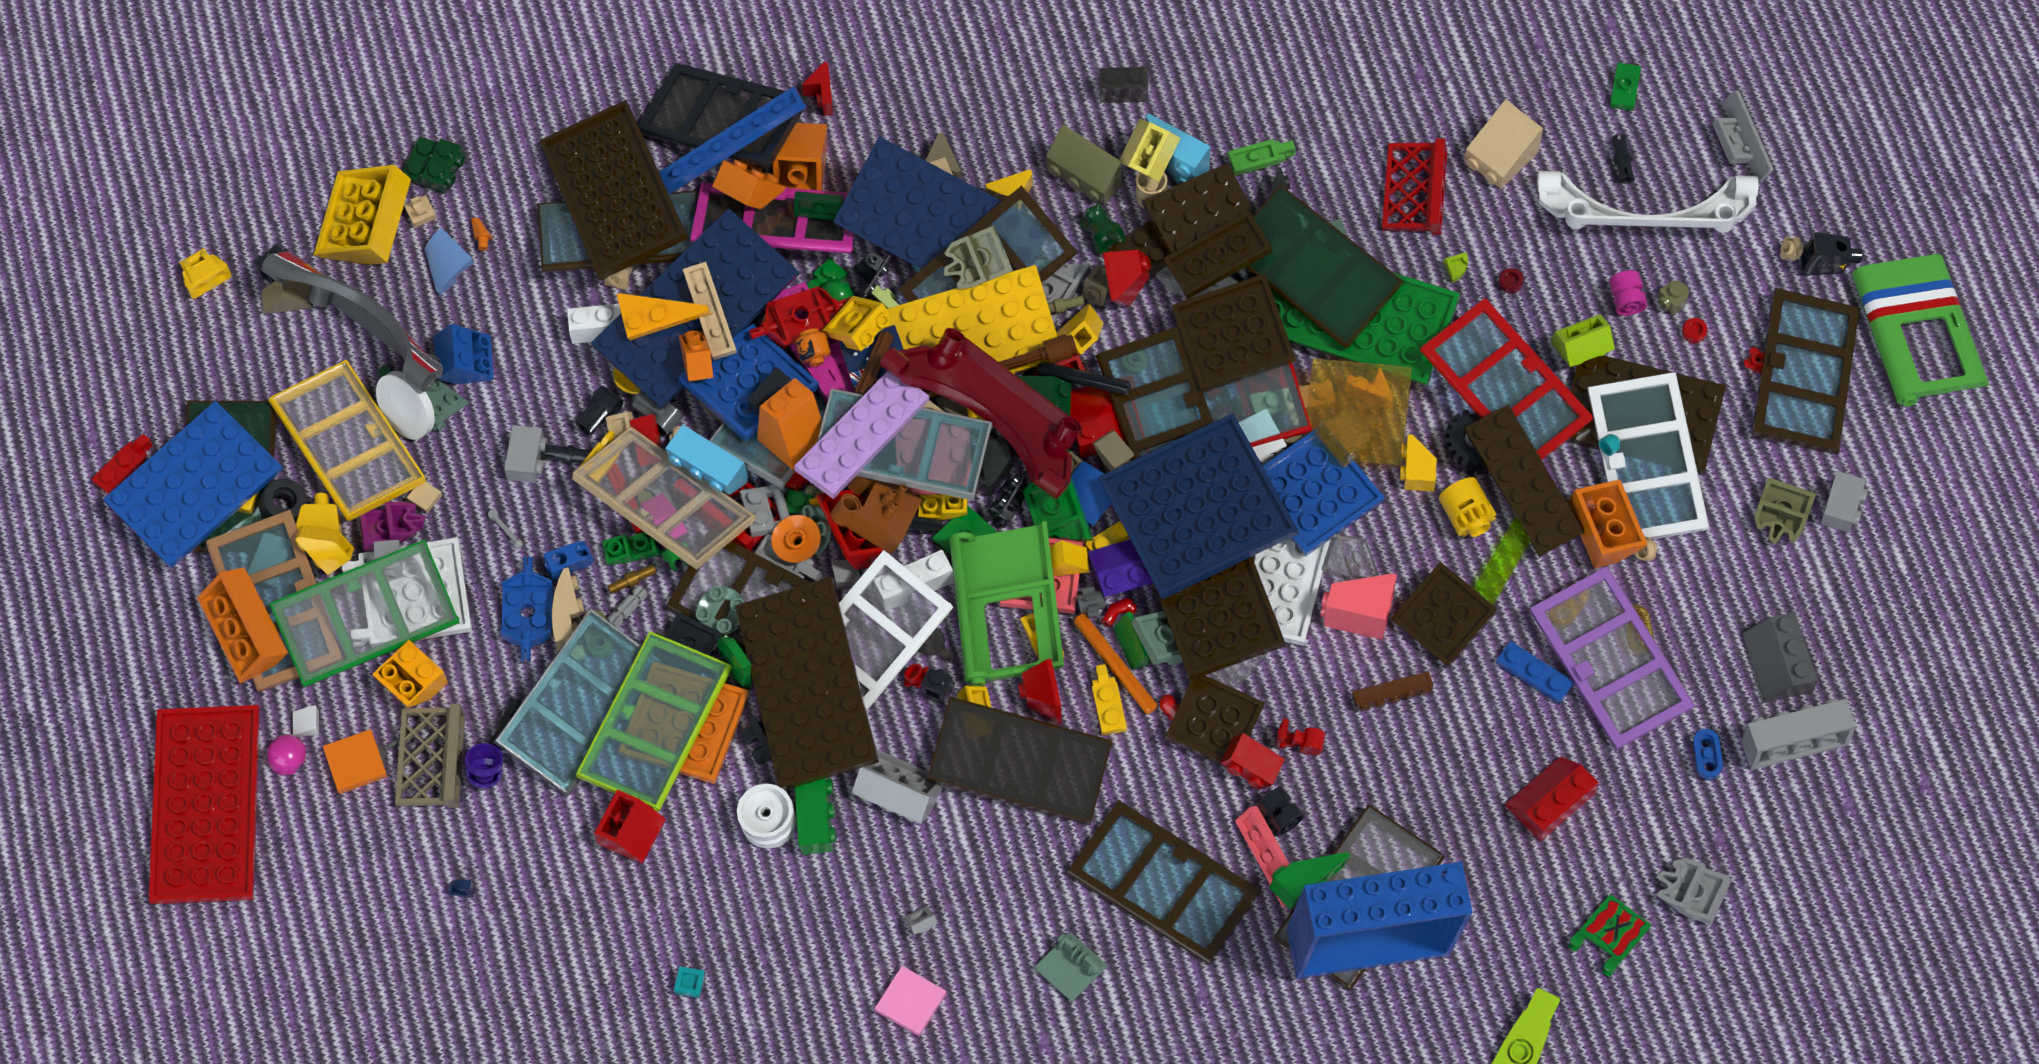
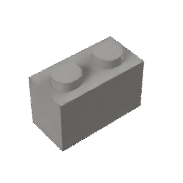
M512 425L504 468L507 480L537 483L538 474L542 475L543 472L542 452H545V447L548 443L547 438L543 435L542 428Z
M1839 471L1836 472L1821 525L1850 533L1853 524L1858 526L1862 511L1857 510L1859 503L1864 504L1868 489H1864L1866 479Z

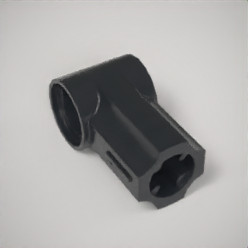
M601 386L595 391L591 398V403L579 415L575 423L581 431L592 436L606 421V417L616 415L620 411L624 400L605 386Z

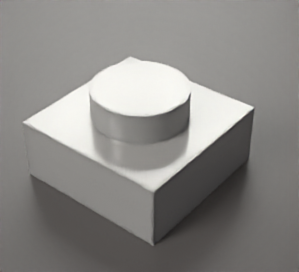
M927 906L904 916L907 926L914 935L927 932L932 926L938 924L935 915Z

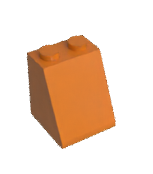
M795 124L773 162V175L779 178L778 183L792 189L823 191L828 144L827 124Z
M794 378L760 406L757 440L792 470L795 469V465L818 441L822 419L813 392Z

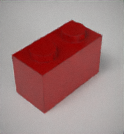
M1241 733L1232 738L1220 764L1227 767L1229 773L1248 780L1250 786L1256 789H1264L1273 785L1285 759L1246 734Z

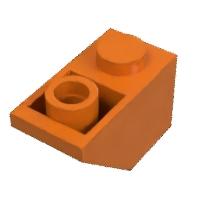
M688 331L685 335H679L688 381L713 378L711 351L704 333Z

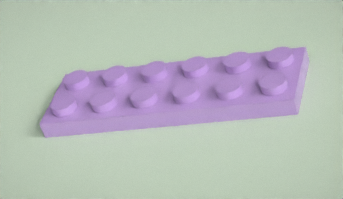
M887 371L795 465V471L834 499L929 401V395L918 387L904 384Z

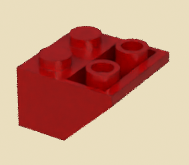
M617 789L594 832L595 839L598 845L643 864L666 818L641 799Z

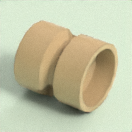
M1140 172L1137 174L1136 201L1140 207L1144 208L1142 205L1144 199L1167 190V176L1165 173H1163L1159 182Z

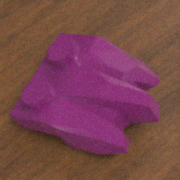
M385 502L384 510H371L359 516L363 549L374 550V542L399 540L400 543L404 542L420 529H423L426 515L414 514L417 504Z

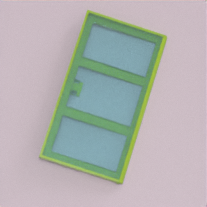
M649 631L576 773L577 778L614 794L617 789L641 799L655 811L660 812L732 666Z

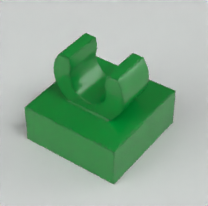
M679 542V544L688 549L684 542ZM667 548L660 550L663 561H669V567L676 571L675 561L681 558ZM683 560L684 565L688 566L689 564Z

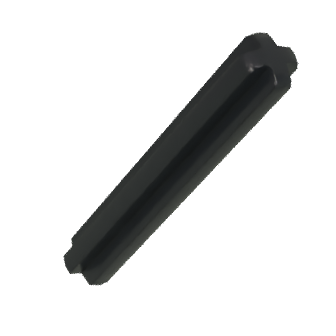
M1044 361L1039 362L1037 367V373L1040 376H1054L1066 382L1128 395L1131 389V384L1128 380L1057 364L1049 365L1048 362Z

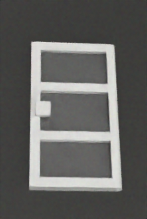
M884 550L840 602L866 711L953 609L951 603L943 599Z

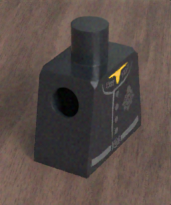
M1814 232L1803 248V253L1800 257L1802 276L1842 274L1849 263H1861L1862 250L1851 248V241L1848 236Z

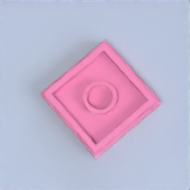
M901 966L874 1009L875 1012L920 1037L946 996L947 991Z

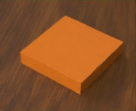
M371 729L323 746L339 794L388 777Z

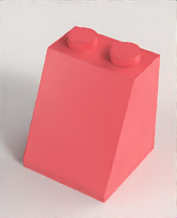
M1386 574L1332 583L1330 592L1325 591L1322 600L1320 616L1325 617L1324 626L1383 640L1394 597L1397 575Z

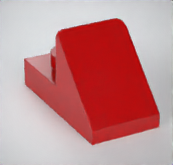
M823 62L802 84V94L806 97L817 96L818 107H823L824 116L833 115L828 62Z

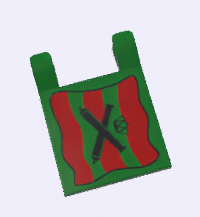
M1609 894L1582 928L1571 938L1568 947L1577 952L1585 940L1589 939L1611 956L1602 969L1603 974L1611 977L1652 925Z

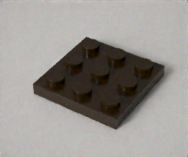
M1440 561L1391 617V620L1450 668L1499 610Z
M1206 675L1193 679L1185 692L1164 739L1223 766L1220 762L1232 738L1241 733L1250 737L1265 702Z

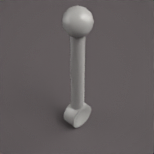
M495 509L488 512L489 519L495 520L514 542L515 548H522L523 541L513 535L498 517V512Z

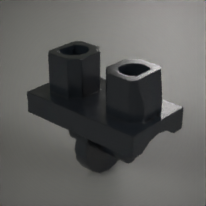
M754 715L748 719L750 725L745 727L740 734L748 745L757 740L760 741L761 746L751 751V754L756 763L761 765L772 760L764 725Z

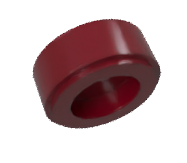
M1508 268L1501 272L1498 284L1505 293L1514 294L1521 290L1524 278L1519 270Z

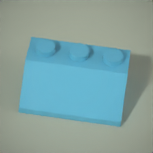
M684 425L680 427L666 447L668 460L677 467L684 466L693 477L698 480L705 479L719 493L724 491L730 495L744 486L749 480L743 461Z

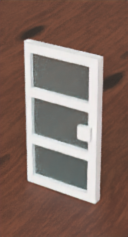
M1676 373L1588 387L1598 442L1608 434H1614L1620 439V448L1612 456H1607L1600 449L1606 481L1621 480L1644 537H1650L1652 540L1708 530L1709 523Z

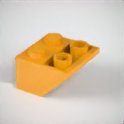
M410 640L372 674L407 708L431 700L448 684L444 671Z

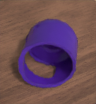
M480 743L472 746L467 751L465 757L466 776L473 786L488 789L495 786L501 780L503 756L500 749L493 744Z

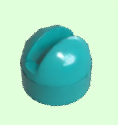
M1614 434L1605 435L1598 442L1600 449L1607 456H1612L1620 448V439Z

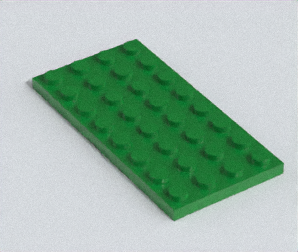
M1275 236L1272 244L1273 252L1268 255L1263 271L1268 273L1294 241ZM1305 245L1278 276L1276 281L1309 306L1349 258ZM1360 262L1319 309L1317 314L1343 335H1346L1389 284ZM1394 273L1403 280L1404 284L1351 346L1345 349L1271 290L1290 343L1378 371L1381 369L1384 373L1425 386L1429 384L1434 366L1420 352V348L1451 324L1461 295L1458 292ZM1443 344L1435 350L1438 354H1440Z

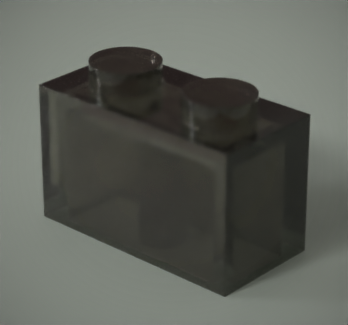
M1148 67L1100 68V103L1148 102Z

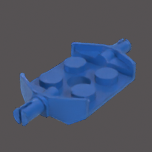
M527 556L523 557V571L502 581V630H500L502 638L509 643L520 646V661L526 662L527 660V662H530L531 648L546 642L552 637L553 583L552 580L533 571V557L528 556L527 560ZM525 608L535 610L531 617H523L521 612Z

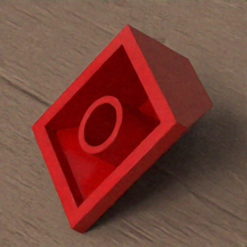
M1139 250L1103 253L1111 301L1125 307L1131 306L1149 278L1148 270L1151 269L1149 257Z
M1046 659L1022 673V683H1018L1020 698H1025L1028 708L1054 724L1059 725L1062 724L1061 701L1052 659Z

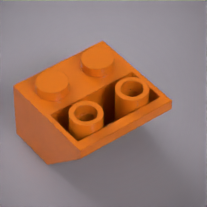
M736 159L733 163L723 160L712 185L715 189L741 203L758 209H762L784 192L786 186L778 183V177L769 173L764 174L761 172V168L749 163L747 165Z

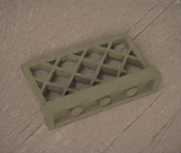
M450 704V707L402 709L395 797L396 806L447 805L448 808H459L465 712L461 704ZM437 715H446V723L439 729L431 723ZM408 716H420L423 719L414 730L408 726ZM428 724L435 733L424 742L417 734ZM440 736L445 743L444 747L436 753L429 745ZM415 737L421 745L413 753H410L406 749V744ZM426 748L434 756L422 765L416 757ZM413 760L420 768L409 778L404 773V768ZM439 760L443 764V770L434 777L427 769ZM425 772L432 780L421 789L414 781ZM410 784L418 791L412 798L402 799L403 791ZM437 784L441 788V798H430L426 792Z

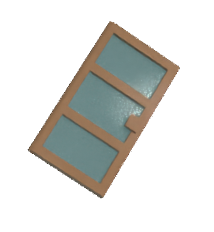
M291 510L206 541L217 575L222 571L245 567L288 652L276 666L253 678L257 692H263L300 678L269 604L317 584L306 551H302L295 540L298 528ZM321 594L284 609L310 674L344 660Z

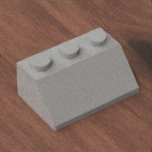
M877 750L879 762L859 769L852 794L859 796L862 801L873 802L882 806L887 812H895L904 816L910 822L921 824L930 815L944 786L927 782L928 771Z

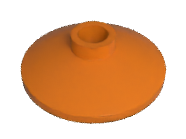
M792 515L780 521L775 527L771 538L772 548L783 561L800 563L808 560L816 553L820 545L821 534L817 524L809 517ZM797 539H802L799 545H794Z

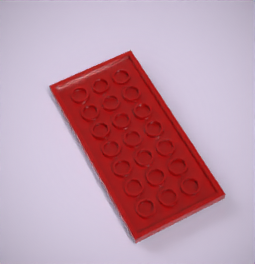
M259 705L157 709L149 882L150 904L254 900L260 729Z

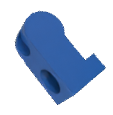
M585 541L570 543L543 554V566L552 583L558 582L564 568H569L570 573L576 570L585 569L594 562V558Z

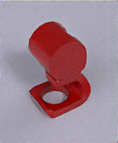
M1286 718L1282 719L1275 743L1277 748L1282 749L1299 745L1301 753L1308 755L1322 754L1326 733L1323 730L1309 727L1305 728L1303 732L1295 730L1294 733L1288 731L1289 720Z

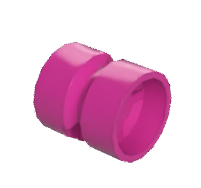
M1632 270L1623 271L1609 279L1612 295L1615 296L1616 312L1619 315H1634L1647 308L1648 303L1645 292H1641L1643 284L1639 272Z

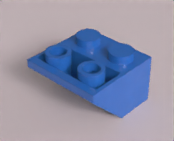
M450 324L434 335L435 356L440 359L443 365L442 375L437 379L456 385L491 381L494 379L491 335L455 324Z

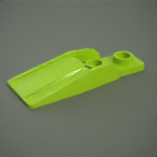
M1537 988L1527 1009L1522 1012L1512 1027L1492 1064H1537L1549 1034L1550 1021L1560 1002L1559 997Z

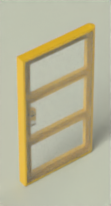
M347 360L269 398V403L347 521H351L381 506L385 502L426 483L424 474Z

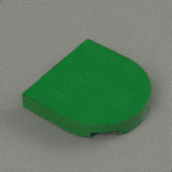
M727 635L719 638L717 645L720 655L725 663L732 666L730 674L740 688L751 689L750 661L733 638L729 639Z

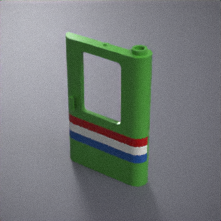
M1934 254L1861 266L1852 272L1854 284L1895 399L1899 405L1909 407L1915 405L1920 397L1989 386L1988 378L1942 255ZM1941 318L1946 323L1964 375L1923 382L1917 373L1901 325Z

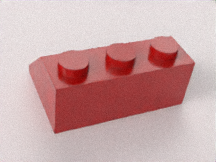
M844 490L834 499L826 493L817 494L816 498L846 560L855 570L869 568L883 550L849 528L837 525L830 516L831 510L844 494L855 495L861 503L863 501L862 494H855L851 490Z
M1560 756L1511 798L1505 806L1541 842L1596 794L1599 782L1581 764Z

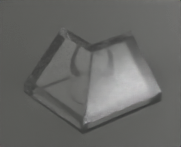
M1334 534L1331 537L1322 571L1337 576L1340 582L1379 576L1367 540Z

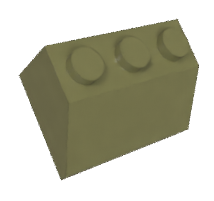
M1063 124L1046 156V168L1053 176L1061 177L1067 181L1068 185L1073 189H1079L1084 192L1093 202H1099L1105 206L1122 186V162Z

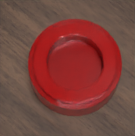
M1690 318L1683 325L1682 335L1690 343H1700L1705 339L1708 328L1703 320Z

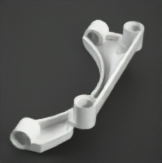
M1538 171L1537 191L1539 192V204L1555 217L1565 218L1568 226L1574 229H1580L1585 225L1715 228V230L1725 233L1732 230L1735 222H1741L1755 209L1758 195V176L1730 177L1718 192L1700 204L1682 211L1662 215L1633 214L1603 205L1579 190L1560 171Z

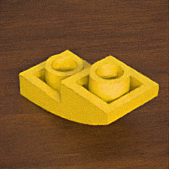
M944 494L919 495V498L922 499L919 505V517L947 520L967 515L968 499Z

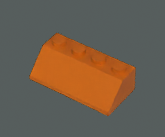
M245 567L220 572L197 597L239 683H244L273 668L288 654Z

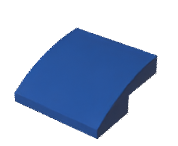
M1082 461L1071 476L1088 525L1093 528L1109 508L1111 502L1098 478L1104 475V473Z

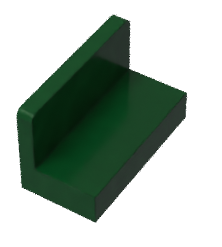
M795 191L794 216L835 220L845 201L844 196Z

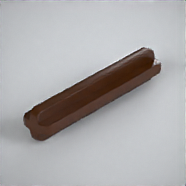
M880 332L856 386L855 393L865 395L873 387L881 369L880 361L889 350L893 341V335L889 332Z

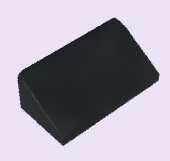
M775 367L748 398V410L759 415L760 406L791 380L779 368Z

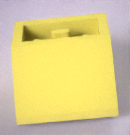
M1139 119L1119 160L1123 165L1159 182L1181 138L1151 122Z

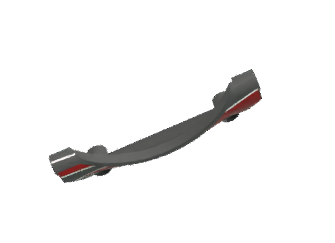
M287 251L272 253L264 260L262 271L279 284L287 280L310 284L312 288L308 299L312 304L319 307H327L331 302L404 358L402 371L405 373V379L420 391L426 392L434 385L435 380L441 377L443 365L440 359L432 354L425 353L403 329L396 318L368 295L318 272L311 265Z

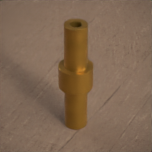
M651 564L637 572L633 570L624 574V578L607 585L612 595L628 586L632 588L640 584L639 581L657 572L654 565Z

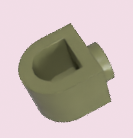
M1680 281L1669 282L1659 289L1658 303L1662 309L1668 310L1673 316L1686 306L1689 290Z

